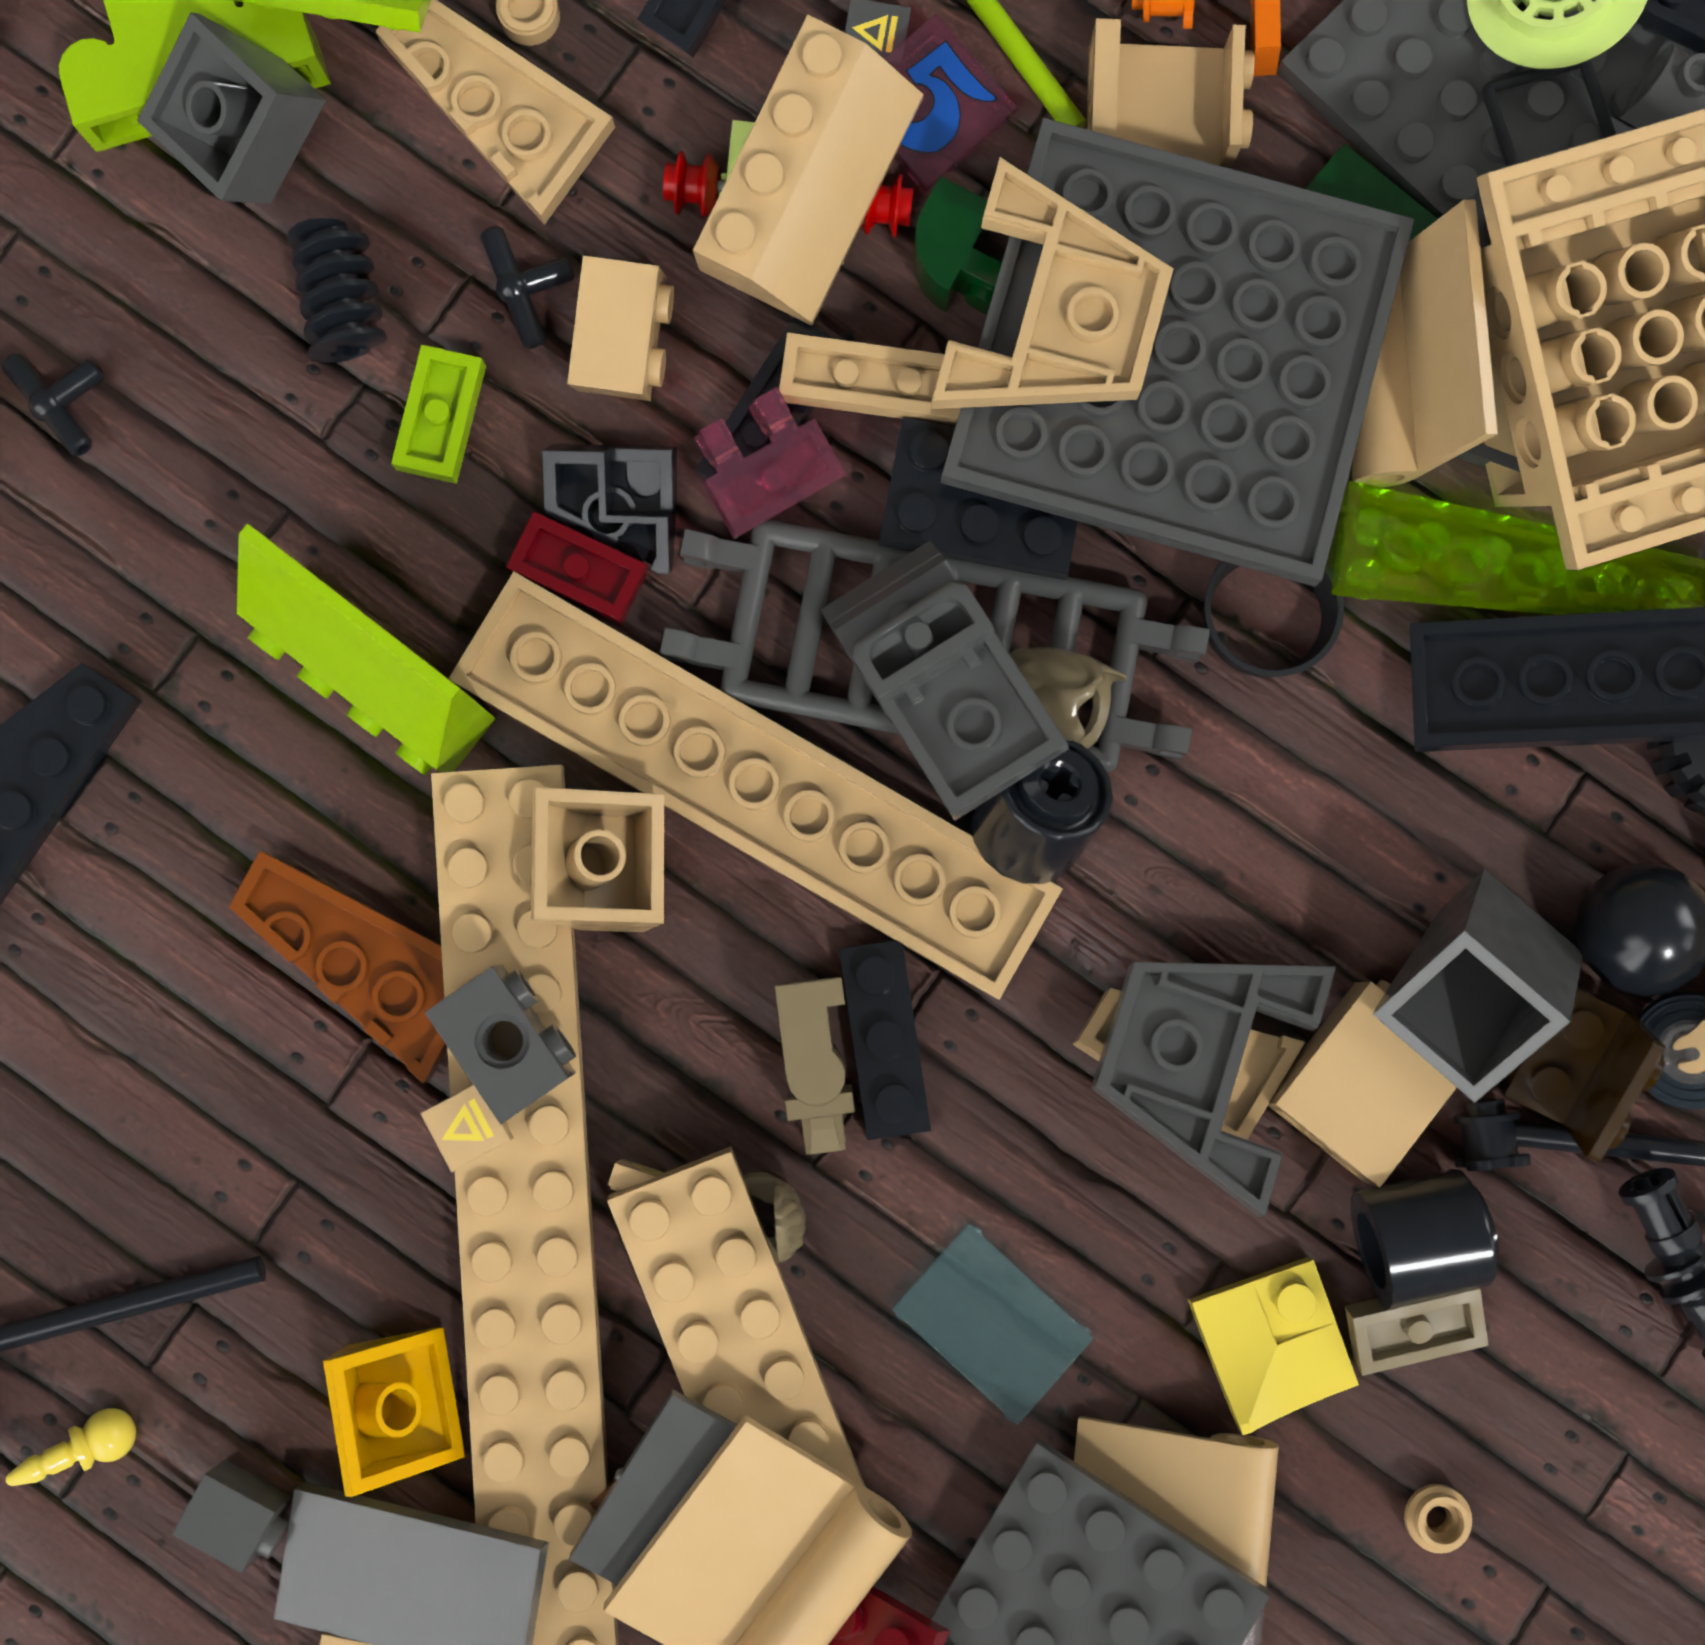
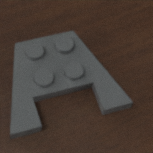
M1134 962L1128 967L1091 1089L1257 1217L1265 1216L1283 1156L1282 1152L1221 1131L1256 1011L1310 1031L1318 1028L1336 967Z

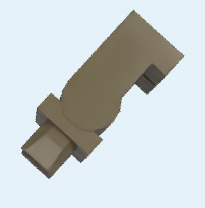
M842 977L778 984L775 986L786 1079L791 1091L788 1092L785 1100L787 1120L802 1119L806 1155L846 1150L842 1114L855 1112L852 1085H844L845 1064L842 1055L833 1047L828 1012L829 1006L845 1005Z

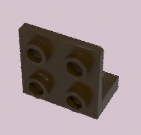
M1577 986L1571 1022L1509 1073L1499 1089L1505 1097L1563 1124L1583 1154L1599 1163L1608 1148L1614 1149L1618 1147L1625 1138L1631 1123V1114L1629 1112L1641 1091H1649L1660 1078L1665 1064L1663 1054L1666 1046L1632 1011Z

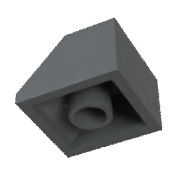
M190 12L137 121L220 201L271 204L327 100L283 59L199 13Z

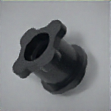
M1479 1099L1475 1103L1472 1100L1466 1101V1113L1453 1116L1454 1123L1461 1124L1464 1155L1454 1157L1456 1168H1467V1171H1486L1531 1165L1530 1154L1518 1153L1514 1120L1521 1118L1520 1111L1506 1110L1505 1099Z

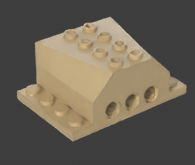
M1705 109L1476 177L1491 240V245L1480 248L1498 429L1497 435L1481 444L1517 457L1520 472L1499 464L1488 462L1485 465L1495 507H1552L1567 570H1580L1705 531Z

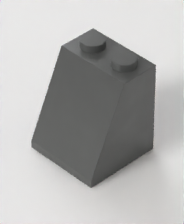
M1484 868L1440 909L1376 1006L1373 1015L1475 1103L1571 1022L1583 954L1574 944Z

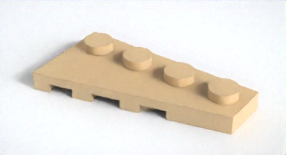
M431 0L420 33L406 30H391L383 26H379L375 31L381 44L544 225L615 129L612 116L438 0Z

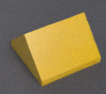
M443 1327L349 1344L323 1360L346 1497H353L465 1457Z

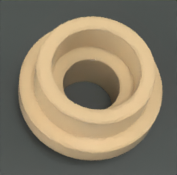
M1442 1484L1423 1486L1412 1494L1406 1504L1404 1513L1406 1529L1411 1538L1429 1552L1448 1553L1462 1546L1470 1535L1472 1528L1471 1509L1464 1497L1449 1486ZM1437 1506L1444 1507L1446 1518L1443 1524L1438 1527H1429L1427 1524L1428 1512Z

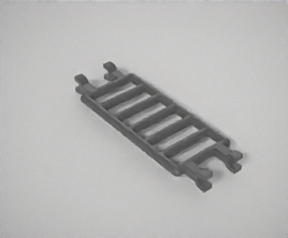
M760 519L754 524L749 544L719 539L706 533L685 529L680 552L681 557H684V565L743 573L730 642L665 628L660 653L672 663L724 670L720 691L745 705L899 734L881 706L872 703L873 694L854 664L847 698L810 692L824 621L821 609L827 606L836 558L873 564L871 577H873L912 551L879 546V540L770 519ZM774 546L811 553L785 687L748 680ZM946 558L958 581L996 588L990 621L994 626L997 637L1008 653H1010L1021 593L1058 600L1050 647L1073 652L1075 650L1083 605L1119 611L1120 615L1110 667L1124 673L1127 678L1125 681H1115L1111 685L1112 697L1105 728L1096 741V745L1089 747L1088 750L1099 758L1107 773L1113 772L1116 769L1121 747L1145 751L1177 760L1182 759V755L1188 754L1192 728L1126 718L1139 649L1198 663L1200 656L1206 654L1210 629L1144 620L1147 598L1138 589L1067 576L1066 580Z

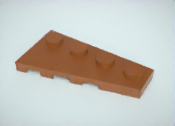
M259 851L229 908L288 962L294 963L317 984L316 987L333 1003H338L364 1027L363 1030L382 1047H386L407 1066L406 1069L423 1084L429 1083L447 1050V1045L424 1013L444 999L441 944L267 852Z

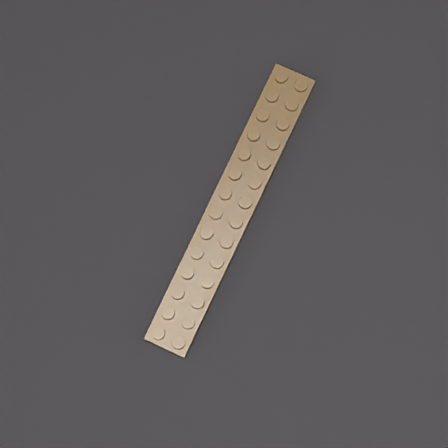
M547 765L431 773L444 999L491 966L503 965L508 973L517 969L526 978L538 997L539 1002L531 1006L546 1029L555 1024L567 1038L576 1054V1057L569 1061L576 1074L505 1121L514 1137L511 1141L455 1170L475 1522L478 1525L549 1542L533 1645H619L617 1618L604 1612L603 1603L614 1590L615 1584L569 1560L570 1552L596 1512L589 1503L607 1488L609 1478L574 929L571 927L531 921L533 789L535 787L565 789L564 766ZM500 1021L492 1031V1045L500 1055L513 1058L522 1049L523 1035L514 1023ZM447 1046L450 1097L469 1088L473 1083Z

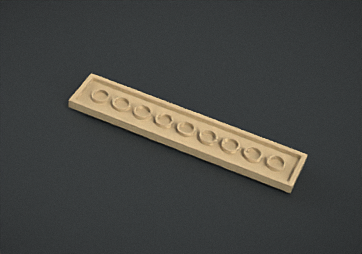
M514 571L448 678L458 687L641 793L664 794V806L886 936L900 942L905 947L997 1000H1000L1063 888L1051 881L1045 884H1022L1002 876L984 861L974 843L973 836Z

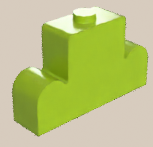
M103 0L114 36V43L108 45L105 41L95 38L81 39L67 48L62 54L59 63V77L73 126L96 152L153 136L137 120L190 12L199 13L283 59L314 89L331 84L318 38L303 12L280 8H265L257 4L234 0Z

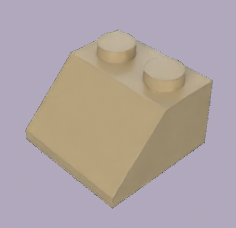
M535 787L533 789L531 921L571 927L576 930L645 932L664 924V794Z

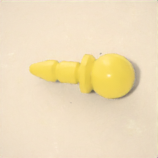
M117 1408L100 1410L87 1420L83 1428L75 1425L68 1428L71 1439L69 1442L63 1441L43 1450L41 1455L34 1454L26 1458L8 1473L6 1483L9 1486L37 1483L45 1479L48 1474L54 1475L72 1467L76 1461H79L84 1471L91 1469L95 1460L100 1462L116 1461L125 1456L133 1447L136 1440V1425L132 1417L123 1410Z

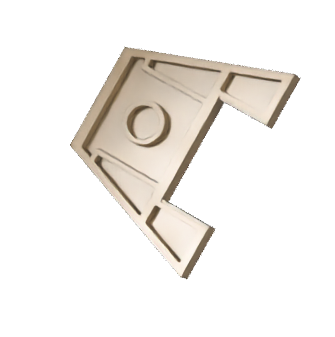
M1000 157L981 228L1043 245L1013 357L949 340L930 409L1137 400L1144 382L1174 268Z

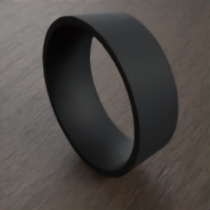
M1224 561L1218 565L1206 590L1203 622L1204 628L1210 629L1208 640L1212 648L1226 664L1250 676L1263 678L1293 675L1312 667L1331 650L1342 628L1344 599L1340 584L1327 563L1322 581L1316 587L1311 586L1317 595L1321 609V625L1318 637L1311 650L1300 661L1281 670H1266L1251 666L1234 656L1220 640L1211 616V600L1220 582L1230 572L1241 566Z

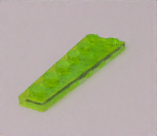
M1349 481L1341 504L1331 594L1354 597L1361 600L1379 599L1555 615L1705 607V559L1656 548H1648L1580 570H1567L1556 526Z

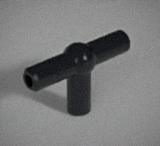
M499 226L489 227L482 232L480 238L497 279V295L507 304L523 347L527 349L537 348L545 343L546 335L530 295L572 281L575 276L569 259L563 256L520 272L503 228Z
M21 354L7 356L2 362L1 369L28 401V407L32 416L39 421L45 422L71 455L81 456L86 454L91 449L92 439L65 407L103 380L104 375L92 360L86 359L48 387Z

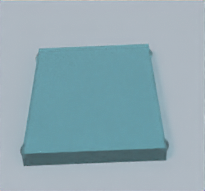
M969 1223L892 1308L900 1321H905L994 1403L1004 1413L1007 1420L1013 1421L1017 1426L1094 1339L1086 1326L1079 1325L982 1236L981 1230L978 1227L972 1226Z

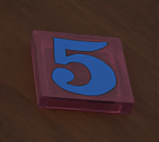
M934 14L884 58L923 94V100L894 159L924 193L937 183L940 176L944 177L1009 120L1018 108L937 14Z

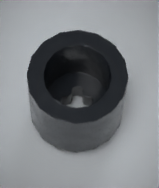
M1066 740L1069 750L976 807L972 819L974 843L984 861L1002 876L1022 884H1045L1063 877L1076 863L1107 820L1113 801L1110 777L1099 758L1082 744L1075 741Z
M1448 1169L1382 1185L1380 1188L1373 1187L1353 1192L1351 1197V1219L1359 1256L1375 1296L1383 1307L1394 1309L1489 1286L1496 1278L1499 1247L1494 1222L1482 1194L1463 1171Z

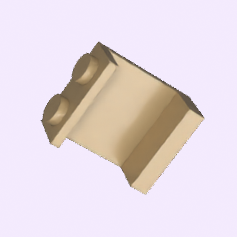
M1096 18L1088 55L1086 129L1232 169L1240 149L1249 148L1253 129L1252 110L1243 109L1244 89L1249 90L1251 88L1255 65L1254 51L1245 50L1246 25L1232 26L1224 48L1120 44L1121 19Z

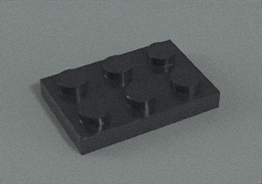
M907 417L902 418L879 546L914 551L928 541H931L945 558L1066 580L1078 521L940 483L955 426Z

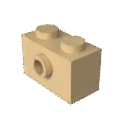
M583 255L567 382L569 386L580 392L651 401L652 386H662L666 367V350L657 348L660 323H670L674 304V286L665 284L666 276L659 266Z

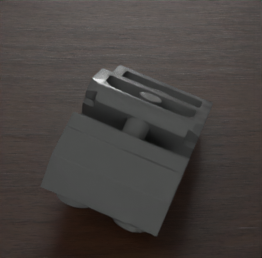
M931 541L923 544L821 609L824 618L955 821L1069 750L1067 741L997 637L991 621L963 581H958L946 558Z

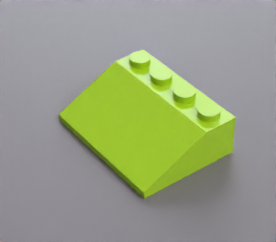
M247 523L240 531L238 539L237 615L254 627L247 638L277 661L285 652L303 665V668L296 675L299 679L326 699L329 698L334 690L353 704L346 713L350 719L376 738L383 729L389 732L402 743L395 753L424 776L432 768L441 773L454 772L496 718L462 689Z

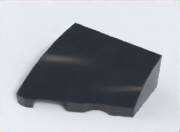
M553 444L542 450L545 514L567 526H579L591 532L596 541L613 549L619 547L652 565L650 570L658 574H670L672 572L677 504V447Z

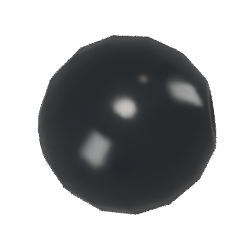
M1647 862L1616 868L1598 879L1580 903L1574 931L1578 949L1583 954V960L1595 974L1617 991L1644 997L1675 991L1695 979L1705 966V892L1693 880L1675 868Z

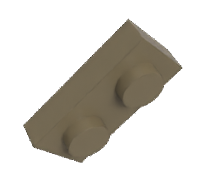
M1480 1288L1394 1309L1383 1307L1378 1298L1345 1306L1353 1360L1362 1376L1489 1346Z

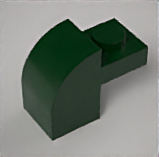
M940 176L917 221L913 259L916 279L926 297L942 311H947L956 293L959 292L965 295V301L972 308L987 315L1002 265L996 259L980 252L990 233V230L981 228L988 200Z

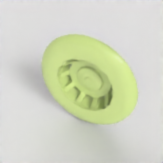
M1467 0L1471 23L1476 33L1487 47L1498 56L1527 68L1560 69L1587 62L1609 50L1636 23L1647 0ZM1521 2L1527 7L1524 11L1518 8ZM1577 10L1580 12L1568 18L1564 17L1565 15ZM1539 15H1542L1547 17H1553V19L1545 20L1539 19L1538 17Z

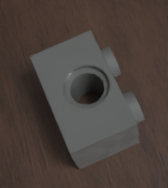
M503 965L491 966L424 1013L501 1125L576 1074L569 1061L576 1057V1054L567 1038L555 1024L546 1029L531 1007L539 1002L538 997L522 973L517 969L508 973ZM500 1021L514 1023L523 1035V1046L516 1057H504L492 1045V1031Z

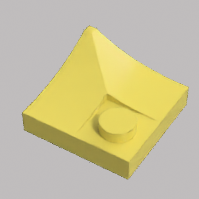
M1306 1257L1188 1299L1214 1372L1236 1426L1242 1435L1252 1433L1272 1421L1316 1401L1359 1385L1313 1259Z

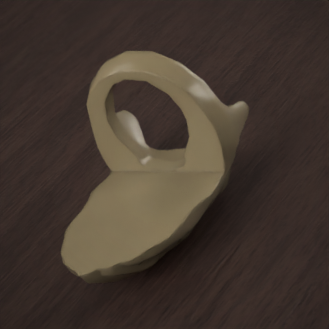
M1054 647L1020 648L1009 653L1063 737L1068 741L1080 743L1087 749L1098 740L1106 725L1112 697L1111 685L1115 681H1125L1126 675L1090 656ZM1093 696L1091 717L1084 729L1077 716V711L1083 703Z
M751 1172L743 1175L750 1195L774 1205L776 1234L767 1239L777 1264L780 1262L784 1263L804 1243L803 1235L806 1229V1214L800 1204V1198L792 1185L769 1173Z

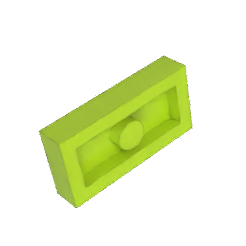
M421 345L391 462L397 471L457 484L486 370V364L482 358Z

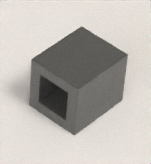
M225 1459L204 1474L172 1535L236 1571L243 1573L260 1556L270 1559L280 1545L289 1526V1521L282 1518L293 1496Z

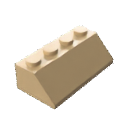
M807 15L693 249L699 270L812 326L923 100V94L867 43Z

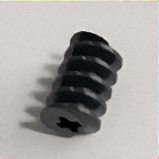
M309 218L294 225L289 229L287 239L294 249L291 262L298 273L295 285L297 291L302 296L299 306L300 313L307 320L303 330L304 336L312 344L309 347L308 357L315 362L339 363L363 356L370 349L384 344L387 340L386 332L380 328L367 327V325L373 324L382 318V309L379 305L362 303L377 296L379 292L378 285L371 280L358 279L369 275L375 268L371 258L357 255L369 248V237L365 233L350 231L345 222L333 218Z

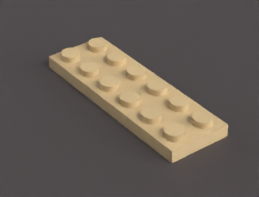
M731 1146L657 1175L653 1179L628 1189L609 1194L607 1198L608 1205L684 1395L736 1424L741 1421L744 1415L750 1417L866 1487Z

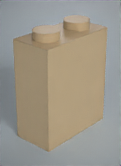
M1380 980L1377 985L1372 981L1355 982L1294 1060L1268 1104V1107L1362 1182L1379 1188L1457 1088L1373 1015L1376 1006L1391 985L1384 980Z

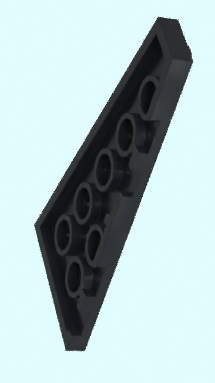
M81 663L0 725V906L142 702V700L86 664Z

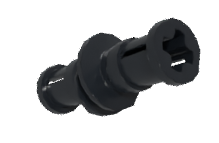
M1665 1167L1645 1171L1626 1181L1618 1191L1624 1205L1633 1207L1646 1232L1645 1239L1653 1254L1657 1256L1645 1266L1644 1274L1648 1280L1653 1282L1669 1280L1658 1292L1665 1304H1680L1686 1318L1693 1322L1705 1345V1243L1703 1242V1233L1694 1216L1689 1215L1676 1190L1679 1179L1674 1170ZM1705 1347L1703 1348V1352H1702V1356H1703L1704 1360H1705Z

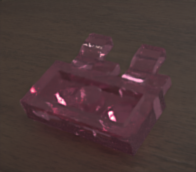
M778 387L756 398L753 401L754 403L748 407L759 428L770 438L772 443L743 458L723 418L704 427L694 437L707 461L717 471L716 475L705 480L702 484L734 539L846 475L817 421L813 419L798 427Z

